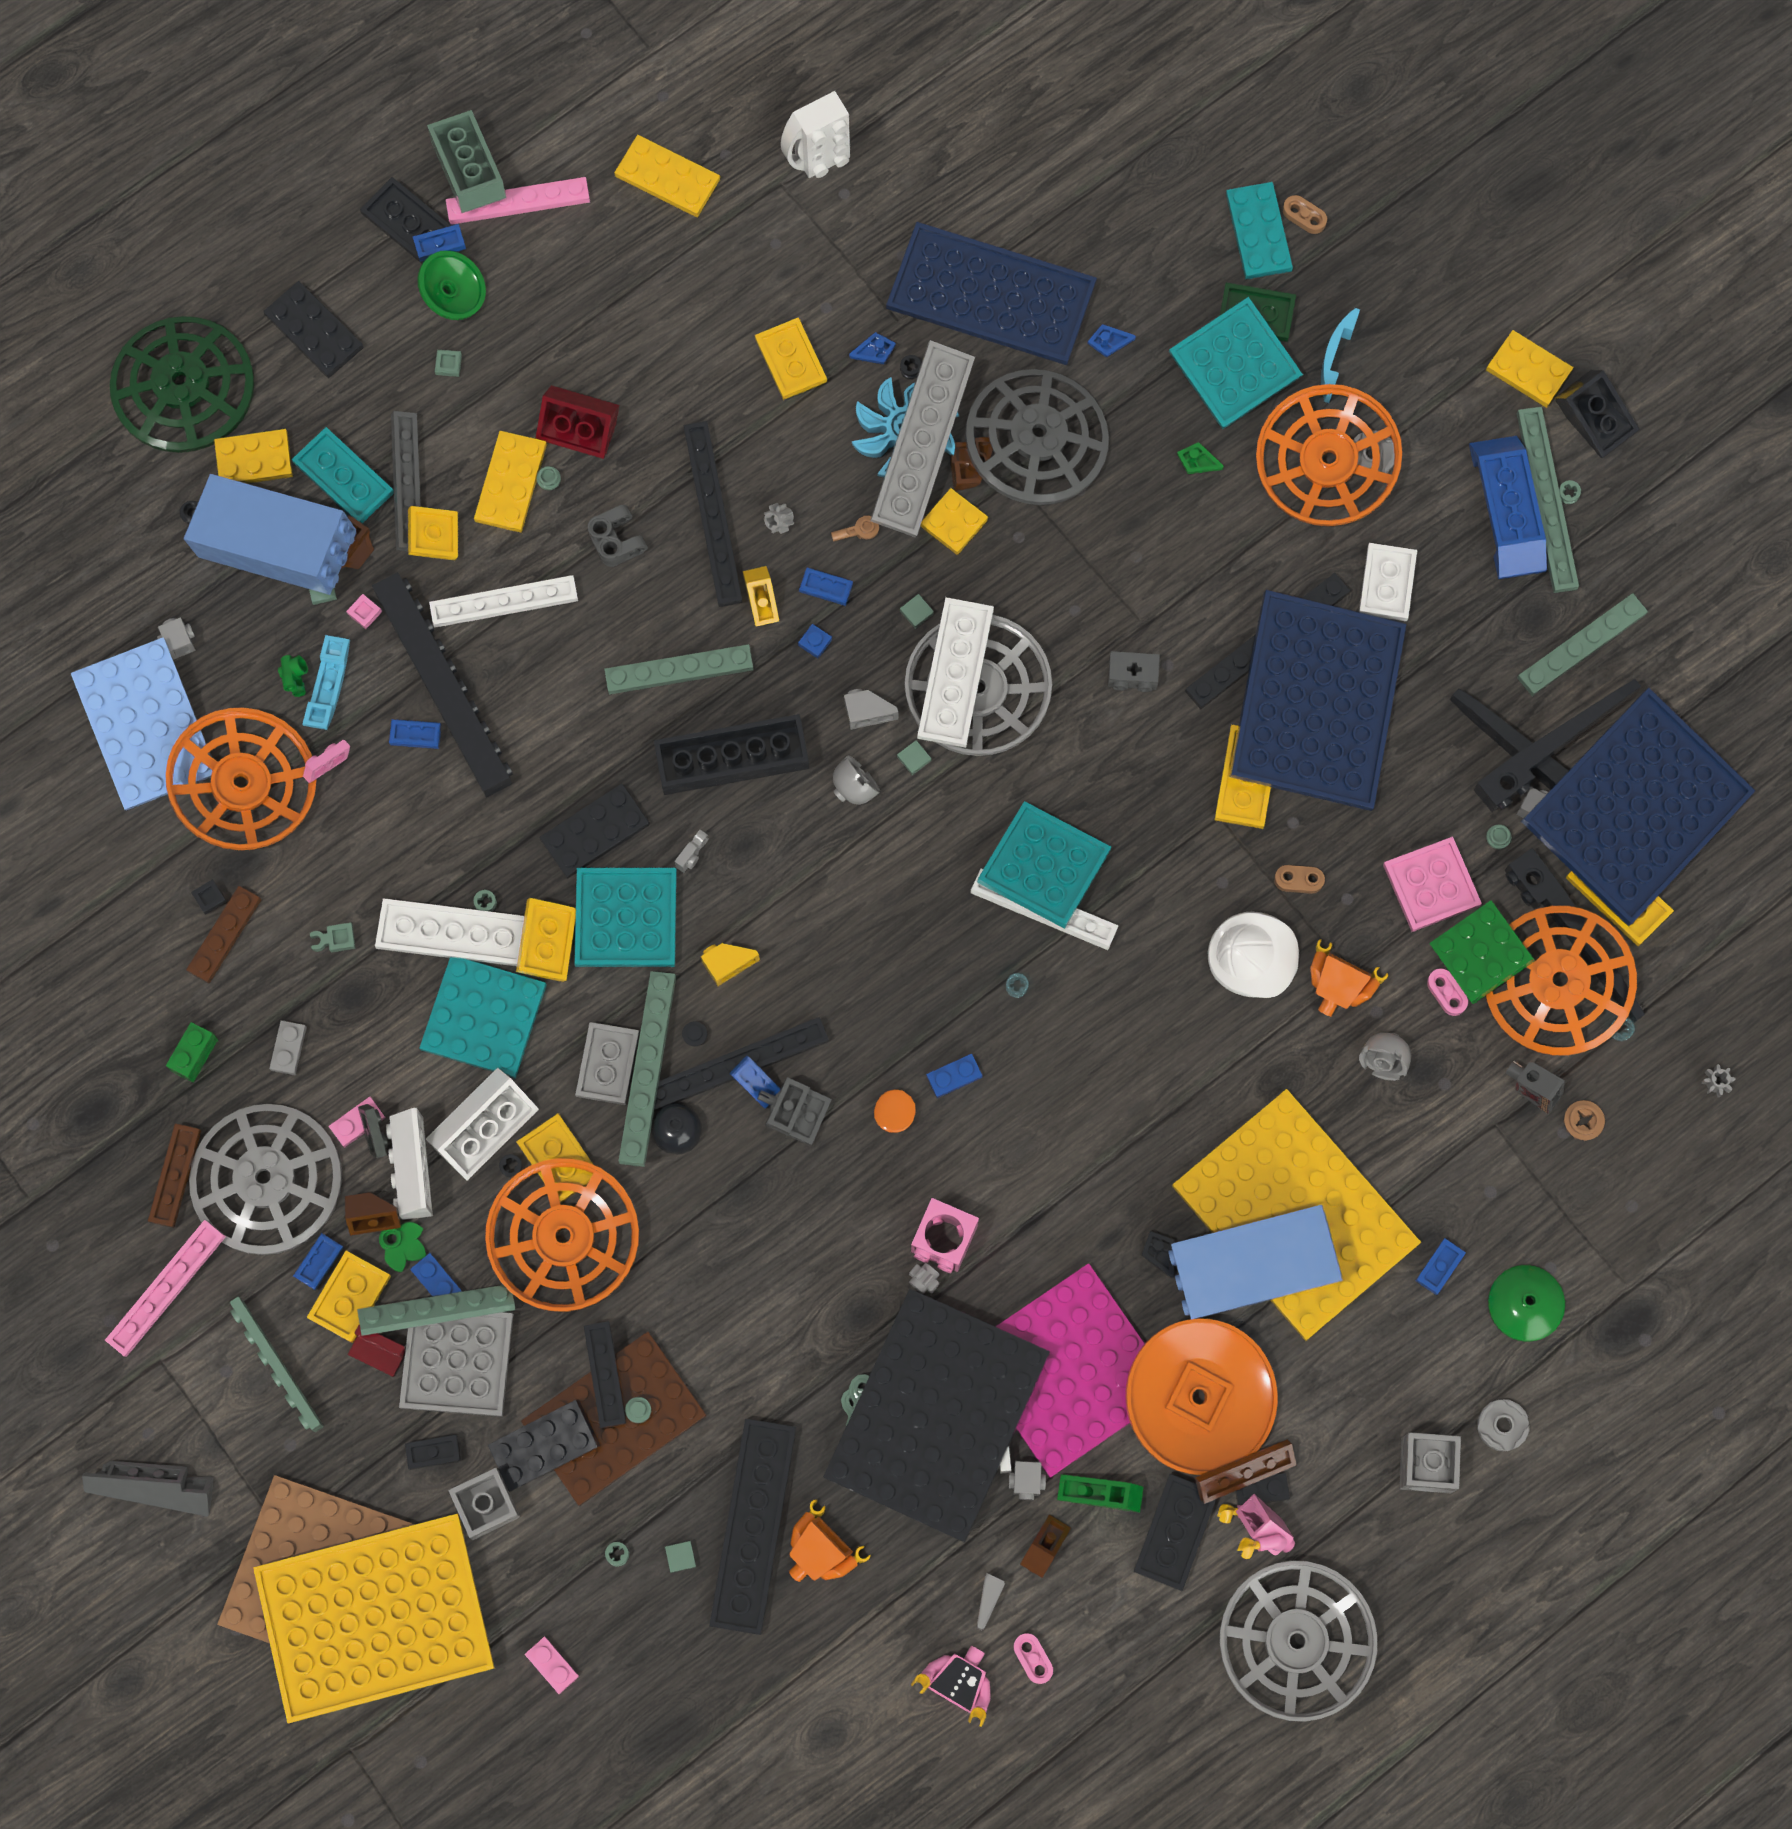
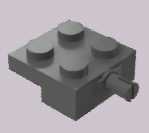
M788 1077L784 1080L780 1091L775 1096L761 1089L757 1100L771 1105L770 1114L765 1126L809 1146L812 1145L832 1100Z

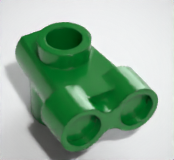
M291 655L283 656L281 658V666L278 668V673L282 678L283 689L291 691L294 697L304 696L306 690L301 676L308 673L306 661L300 655L296 657Z

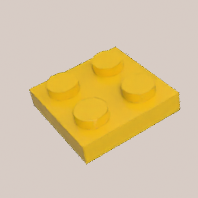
M950 488L922 520L920 527L958 555L988 521V516Z
M410 506L408 509V555L456 560L458 557V512Z

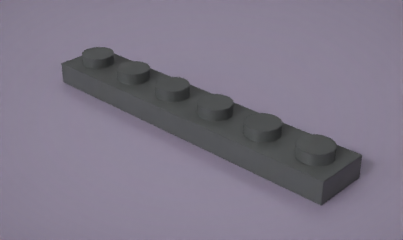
M393 411L391 414L396 550L408 551V509L410 506L421 507L417 413Z

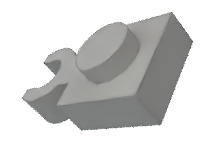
M702 830L696 833L691 843L687 844L675 860L676 868L683 873L688 868L692 869L699 859L697 856L699 850L709 839L707 838L708 835Z

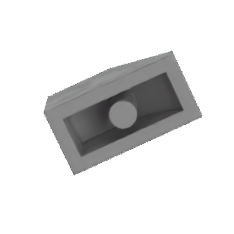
M854 689L844 695V704L851 730L898 720L897 707L869 690Z

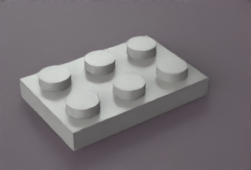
M589 1023L575 1094L576 1097L626 1105L639 1039V1030Z

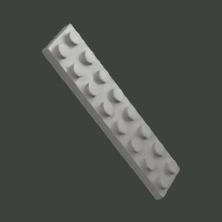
M931 340L928 342L870 519L871 522L912 537L917 536L975 359L974 356Z

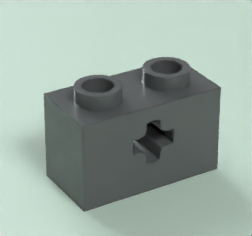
M1111 651L1108 687H1113V689L1124 691L1128 688H1136L1140 692L1157 690L1160 654ZM1131 670H1136V676H1132Z

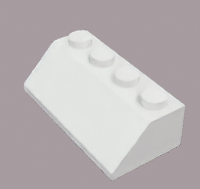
M497 1068L426 1140L464 1179L468 1180L539 1109L509 1076Z
M411 1108L390 1116V1124H386L387 1137L392 1139L393 1147L389 1149L390 1164H394L395 1173L391 1174L392 1188L397 1189V1198L393 1199V1205L396 1207L402 1220L433 1216L423 1116L417 1108Z

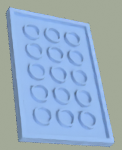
M163 637L71 673L125 810L167 795L165 775L167 760L172 747L188 726L197 721ZM201 730L190 738L201 749L206 745ZM184 748L180 751L175 763L173 785L188 784L189 769L195 757ZM202 762L197 770L196 783L211 778L213 770Z

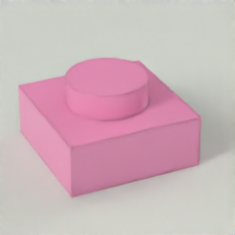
M362 594L346 612L363 628L367 629L382 613V610Z

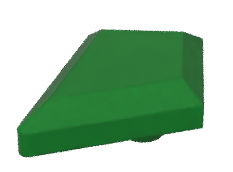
M1199 442L1177 452V456L1187 474L1218 471L1224 468Z

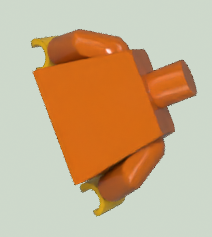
M1322 939L1317 942L1316 953L1310 967L1312 985L1316 988V994L1324 998L1318 1010L1332 1017L1337 1005L1348 1009L1349 1006L1357 1007L1371 999L1380 984L1387 979L1388 973L1383 978L1378 977L1377 970L1380 967H1376L1372 973H1369L1331 954V942L1327 949L1321 948Z
M813 1500L810 1503V1511L804 1513L794 1525L790 1544L793 1549L789 1555L796 1564L789 1570V1573L798 1582H801L807 1574L814 1581L819 1577L824 1580L843 1577L856 1568L858 1562L864 1563L871 1556L869 1555L865 1559L859 1557V1550L865 1546L857 1548L854 1556H851L853 1551L820 1518L825 1512V1505L822 1510L814 1511L813 1506L816 1505L817 1500Z

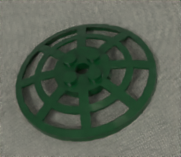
M181 316L167 318L154 322L140 330L121 349L113 365L110 378L111 401L122 425L140 442L166 452L183 453L197 451L214 445V439L228 436L241 423L249 410L254 392L253 368L243 345L223 326L198 317ZM175 323H198L209 326L213 330L205 338L189 333L176 334ZM165 326L166 336L153 341L143 351L132 347L147 333ZM223 334L236 347L243 364L228 365L223 353L213 343ZM177 340H189L197 342L199 345L192 353L179 351ZM168 342L169 354L159 360L148 355L158 346ZM209 349L217 357L221 366L206 368L200 358ZM128 355L136 359L130 374V386L117 390L118 369L124 356ZM142 363L153 368L150 380L137 383L138 371ZM245 374L244 393L238 408L235 409L225 402L230 389V375ZM183 375L186 377V381L183 384H174V379L177 376ZM223 376L218 396L208 391L209 377ZM153 390L158 400L152 410L148 409L143 403L139 393ZM132 396L138 409L147 417L140 430L126 417L119 400ZM202 399L211 404L205 411L192 417L191 406L197 404ZM168 406L180 409L182 419H169L161 417L160 414ZM218 409L230 417L218 430L197 439L194 425L207 420ZM155 423L167 427H184L187 441H163L153 438L149 434Z

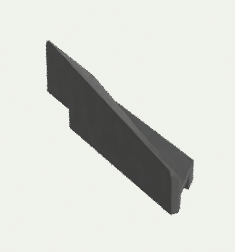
M109 1461L103 1464L101 1471L97 1473L85 1472L82 1475L83 1488L86 1493L202 1516H208L210 1513L214 1478L211 1476L187 1477L188 1470L184 1466Z

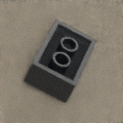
M1590 370L1554 398L1565 417L1601 458L1605 457L1640 430L1604 370Z

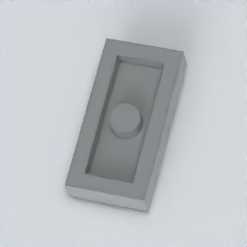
M286 1021L280 1022L269 1068L271 1071L296 1075L307 1029L306 1025Z

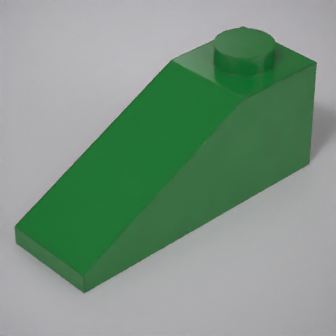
M1061 1474L1057 1500L1140 1513L1143 1486L1128 1482Z

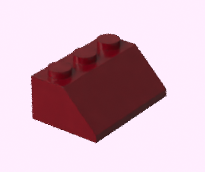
M551 385L542 397L535 439L604 459L616 427L620 405Z

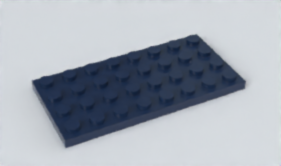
M916 222L886 304V309L1067 365L1097 278Z

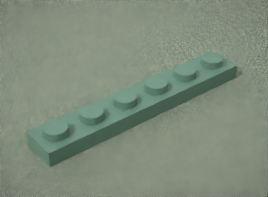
M1632 593L1519 674L1517 679L1533 697L1643 618L1648 611Z
M748 644L605 668V675L610 695L752 671L753 664Z
M504 1285L362 1308L357 1309L361 1336L513 1311L515 1310L513 1294Z
M236 1297L230 1301L234 1308L230 1311L238 1324L243 1322L247 1329L244 1331L246 1338L251 1344L256 1343L261 1350L257 1353L265 1366L269 1364L274 1372L271 1376L278 1387L283 1385L286 1389L287 1394L285 1398L292 1408L297 1407L302 1414L298 1418L306 1430L311 1428L314 1432L319 1431L324 1425L245 1302L240 1297Z

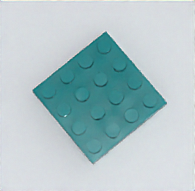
M1249 297L1169 349L1170 355L1222 429L1303 375Z
M1024 801L978 877L977 883L1065 929L1108 856L1111 846Z
M577 868L575 967H675L677 869Z
M450 957L419 1049L492 1072L499 1068L507 1076L516 1079L547 984L467 959Z

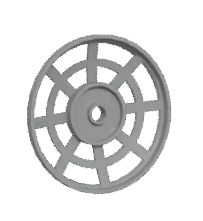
M992 615L991 625L1004 628L1017 635L1021 640L1012 650L999 642L987 640V648L994 649L1004 654L1005 657L998 664L987 659L983 660L979 682L985 686V690L976 695L972 715L973 729L969 730L968 735L973 736V749L936 742L948 750L974 756L993 755L1007 751L1027 739L1040 725L1047 712L1052 691L1051 669L1047 657L1039 643L1029 632L1020 625L1003 617ZM940 624L927 632L918 642L906 668V700L918 726H920L921 716L916 709L913 690L927 692L930 672L927 681L913 680V674L917 661L926 647L930 645L935 651ZM1028 646L1040 663L1044 682L1029 683L1026 668L1019 659V656ZM1012 663L1019 672L1022 684H1007L1004 671ZM1044 692L1039 713L1029 727L1025 726L1018 718L1026 707L1029 693ZM1007 694H1022L1019 705L1013 714L1002 706ZM995 712L1004 720L1003 723L995 727L983 729L984 716ZM1010 726L1020 734L1015 740L1005 745L991 749H982V737L1000 733Z
M275 1104L253 1105L239 1109L215 1124L198 1146L191 1164L189 1176L190 1196L200 1221L206 1220L213 1225L206 1217L203 1209L217 1203L223 1214L237 1224L232 1238L226 1236L222 1243L235 1250L257 1255L279 1254L306 1243L315 1236L328 1222L334 1212L342 1185V1168L338 1151L322 1126L310 1116L297 1109ZM259 1111H276L286 1113L288 1116L281 1127L275 1125L250 1127L246 1114ZM237 1119L240 1132L228 1139L218 1153L205 1148L218 1130L228 1122ZM297 1119L304 1121L313 1128L323 1140L326 1148L311 1152L307 1144L298 1135L291 1132ZM268 1132L276 1133L277 1136L271 1147H257L253 1134ZM244 1139L248 1151L239 1160L225 1156L235 1143ZM286 1139L292 1140L304 1155L289 1160L281 1152ZM330 1157L333 1181L328 1199L314 1193L317 1184V1166L315 1162ZM200 1158L213 1162L210 1177L212 1193L199 1199L196 1176ZM220 1165L233 1170V1183L219 1189L218 1184ZM306 1165L309 1168L307 1189L294 1184V1170ZM261 1171H269L271 1175L270 1180L265 1184H260L257 1181V1176ZM237 1193L245 1201L240 1216L230 1210L223 1199ZM289 1194L302 1198L295 1209L287 1215H283L279 1204ZM310 1202L324 1208L321 1215L307 1230L293 1238L287 1225L301 1215ZM255 1207L270 1208L274 1220L255 1222L250 1221ZM246 1228L252 1230L278 1228L283 1240L282 1243L266 1246L241 1243Z
M1288 1561L1261 1569L1237 1588L1229 1600L1222 1617L1219 1646L1227 1675L1236 1690L1246 1701L1258 1710L1275 1718L1305 1722L1322 1719L1337 1713L1348 1706L1361 1693L1374 1669L1377 1655V1632L1375 1621L1367 1602L1349 1580L1338 1572L1320 1564L1308 1561ZM1300 1570L1298 1586L1281 1587L1267 1594L1259 1582L1265 1576L1279 1571ZM1311 1572H1316L1332 1579L1349 1594L1336 1604L1333 1599L1323 1592L1309 1587ZM1251 1588L1259 1601L1249 1612L1244 1628L1228 1626L1235 1605L1243 1593ZM1297 1594L1295 1609L1283 1613L1280 1612L1272 1601L1283 1595ZM1307 1595L1320 1600L1330 1609L1320 1617L1306 1611ZM1354 1603L1358 1605L1366 1623L1368 1646L1352 1644L1350 1626L1343 1612ZM1264 1607L1273 1619L1267 1632L1252 1630L1256 1616ZM1336 1617L1342 1628L1344 1643L1329 1641L1325 1626ZM1293 1634H1300L1304 1638V1645L1301 1649H1295L1291 1646L1290 1638ZM1227 1636L1242 1639L1244 1656L1251 1671L1240 1680L1236 1676L1229 1659ZM1250 1640L1265 1642L1269 1657L1259 1665L1254 1661ZM1328 1651L1342 1653L1338 1667L1330 1676L1321 1665ZM1351 1655L1367 1656L1360 1678L1352 1690L1345 1695L1335 1682L1339 1680L1346 1670ZM1275 1665L1288 1672L1286 1688L1272 1682L1264 1674ZM1312 1670L1322 1682L1311 1688L1297 1689L1299 1673ZM1258 1679L1270 1690L1286 1696L1285 1710H1276L1263 1704L1252 1696L1246 1688ZM1327 1689L1337 1701L1332 1706L1316 1712L1295 1713L1296 1697L1313 1696Z

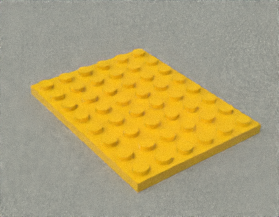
M1287 1089L1172 1184L1175 1191L1212 1233L1318 1205L1324 1207L1343 1281L1270 1300L1305 1341L1421 1243Z
M459 1514L253 1567L287 1723L297 1722L495 1669Z

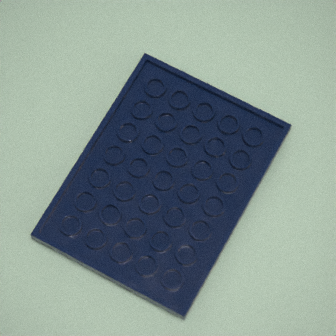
M1266 590L1262 599L1229 777L1372 811L1376 800L1406 624Z
M1647 688L1521 822L1625 924L1630 926L1747 801L1755 790L1650 688Z

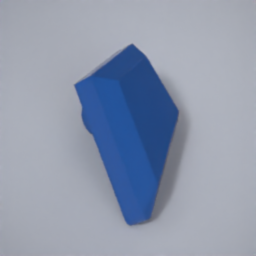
M1102 324L1088 340L1087 344L1105 357H1108L1134 341L1136 336Z
M875 332L849 354V358L885 364L896 343Z

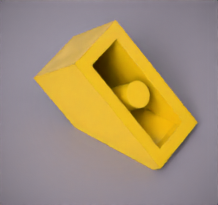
M767 566L743 571L755 626L778 622L779 617Z
M723 943L718 946L715 944L709 946L703 951L704 955L701 956L703 965L717 986H720L760 961L756 950Z

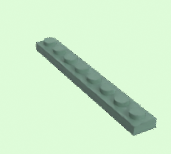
M1542 407L1521 409L1517 411V418L1522 443L1526 448L1545 532L1546 559L1553 593L1577 590L1579 583Z
M650 972L619 1164L645 1167L676 982L675 974Z

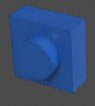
M812 624L798 642V646L819 659L832 641V637Z

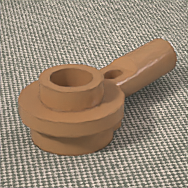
M863 516L857 520L855 526L833 531L831 536L833 542L857 536L859 539H872L878 534L879 524L871 522V516Z

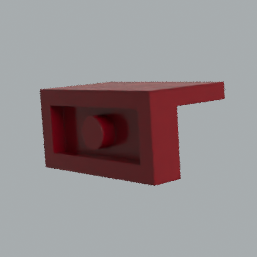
M358 1325L354 1332L357 1337L348 1355L394 1377L405 1356L406 1348L378 1333L361 1336L360 1325Z

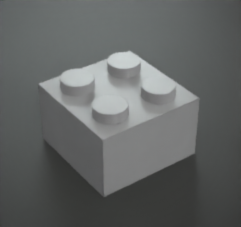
M497 1468L448 1490L467 1534L472 1540L520 1518L502 1475Z

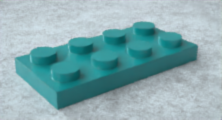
M1273 182L1226 190L1227 202L1245 280L1292 272L1293 266Z
M327 427L291 459L338 506L360 523L367 520L394 494V490Z

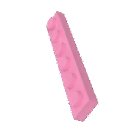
M586 177L505 190V199L465 213H461L455 198L446 199L450 225L590 202Z
M204 1220L105 1341L123 1356L127 1357L226 1236L208 1221Z

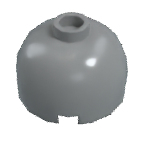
M849 755L834 770L833 783L836 787L834 793L842 802L847 800L856 805L867 803L880 793V788L868 771L865 773L860 768L862 765Z
M1386 1032L1377 1033L1365 1042L1359 1055V1061L1365 1070L1367 1066L1374 1070L1372 1075L1384 1080L1395 1081L1399 1080L1401 1075L1406 1076L1411 1062V1050L1399 1035Z

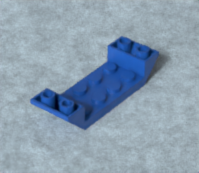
M1517 436L1469 443L1473 466H1478L1495 540L1496 552L1494 554V562L1498 579L1546 572V537L1526 448Z

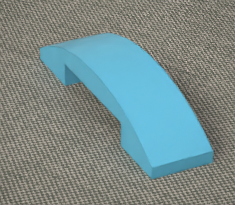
M1355 308L1335 329L1323 360L1321 385L1336 384L1339 373L1330 369L1341 337L1348 340L1351 339L1360 309ZM1331 393L1323 395L1324 402H1330Z
M325 635L320 654L321 663L311 702L307 704L303 726L328 729L343 683L349 652V639Z

